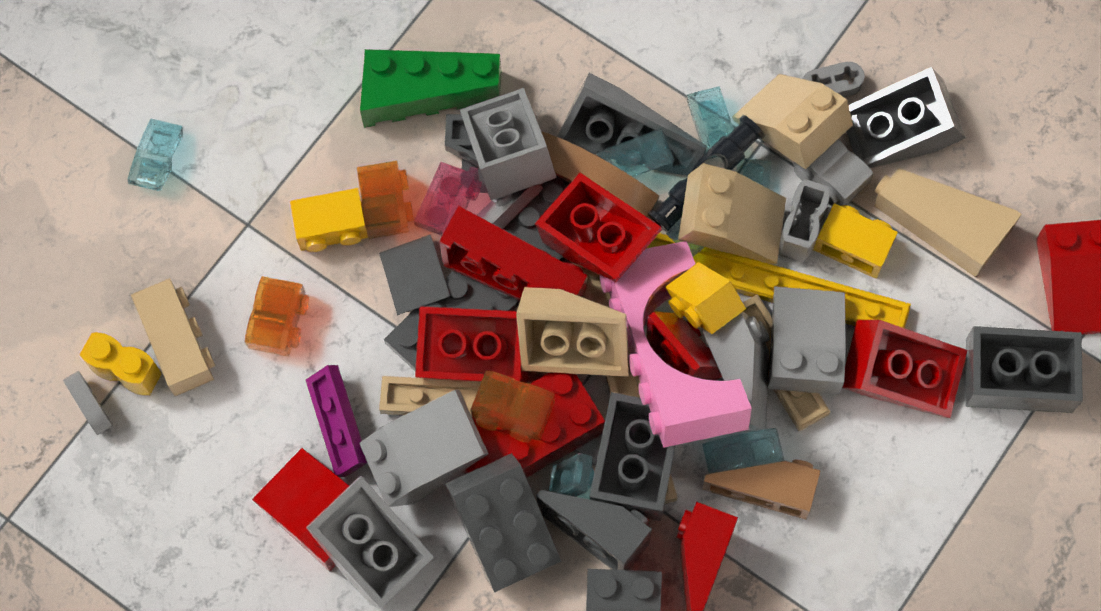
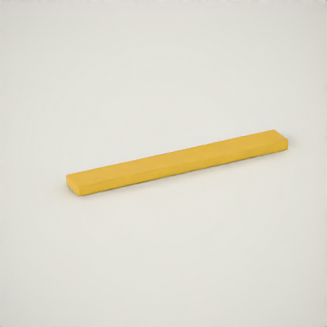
M659 233L647 248L683 241H679L677 237ZM688 243L695 264L700 262L730 280L739 294L750 297L758 294L761 300L773 303L774 286L845 292V324L856 326L857 320H882L902 328L906 326L911 307L910 303L758 260Z

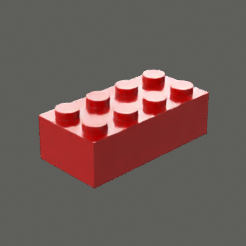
M550 372L472 417L488 454L463 472L464 474L470 473L512 453L520 463L527 478L602 435L605 420L576 374Z

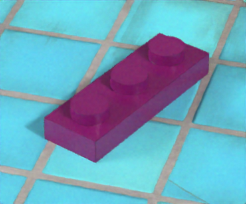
M327 365L305 381L334 474L338 477H346L368 464L359 444L362 439L338 365Z

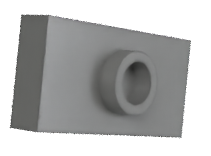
M535 185L508 196L494 199L477 216L503 229L542 191L543 187Z

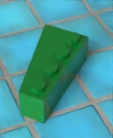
M365 49L360 114L364 128L376 126L377 122L392 120V122L406 120L405 117L424 113H426V116L439 114L440 110L455 107L459 110L500 96L502 73L500 54Z

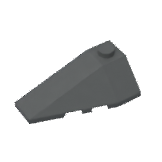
M588 73L557 136L600 158L615 160L617 164L628 165V163L645 165L649 166L652 170L687 176L692 172L694 165L701 159L707 147L621 88L591 73Z

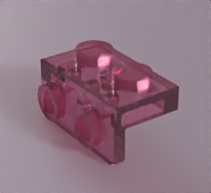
M440 162L414 219L415 226L442 236L458 205L467 209L470 200L476 201L482 187V181H479L478 168L471 166L469 171H465Z

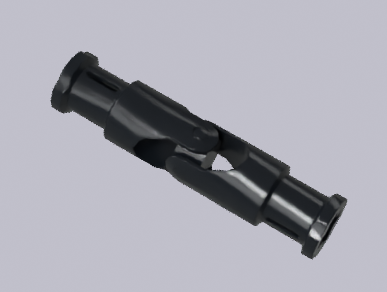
M742 115L739 118L740 123L727 137L722 136L694 165L692 171L702 165L710 156L721 158L724 163V169L732 171L745 158V151L757 139L762 140L765 134L753 120L746 115ZM688 178L678 181L668 192L669 197L655 211L650 210L648 212L650 218L669 235L673 232L672 227L682 218ZM675 206L676 208L666 218L667 213Z

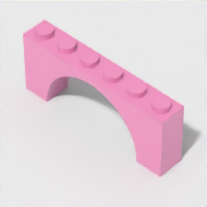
M687 241L645 249L617 282L600 275L602 290L604 293L609 292L611 297L609 299V307L626 314L630 370L633 376L638 375L641 402L643 405H649L651 411L649 413L650 427L654 435L659 434L663 448L749 430L752 410L740 379L713 381L684 374L659 358L645 336L644 327L648 320V315L671 298L665 286L695 265Z

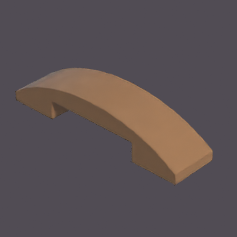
M541 131L556 176L571 183L581 172L648 218V212L654 208L659 199L658 194L604 159L566 140Z

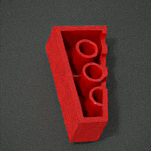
M459 205L439 240L443 265L517 300H521L524 287L561 289L583 297L587 289V275L577 265L558 260L547 252L534 247Z

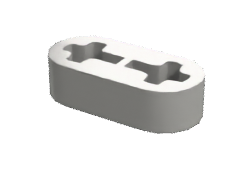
M843 62L807 72L803 77L805 80L824 84L844 98L857 94L861 90L865 78L862 67L854 62ZM848 73L850 78L855 77L853 84H849L847 80H842L843 75Z
M80 371L63 380L97 435L113 426Z

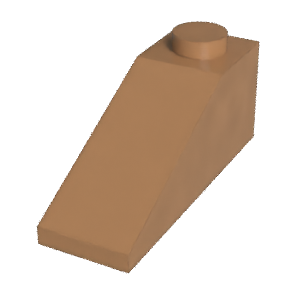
M794 459L792 462L781 461L706 474L702 490L806 520L810 513L821 471L813 469V465L807 461Z

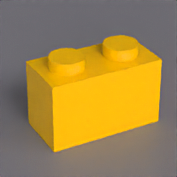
M358 188L290 201L296 239L301 251L318 252L326 249L329 245L339 243L346 246L359 243L361 239L368 238Z
M834 203L817 237L813 250L877 279L898 232L882 220H871L860 215V212L851 206H840Z
M700 262L665 286L672 298L668 303L679 318L685 316L694 328L701 327L710 334L715 333L746 310L731 281Z

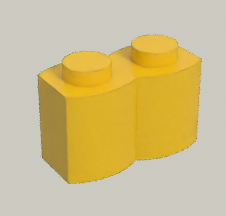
M91 333L80 352L82 359L97 376L109 381H120L126 389L135 394L151 395L162 375L153 359L146 352L134 347H122L115 338L104 333Z

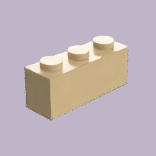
M169 278L131 294L165 380L174 396L213 381L214 378L210 368L216 365L208 347L203 349L200 347L197 338L203 336L196 318L192 317L189 319L184 308L190 306V303L183 288L179 287L176 289Z

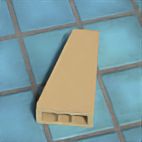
M900 168L892 177L885 175L874 191L878 194L874 207L974 277H977L1022 215L1012 208Z

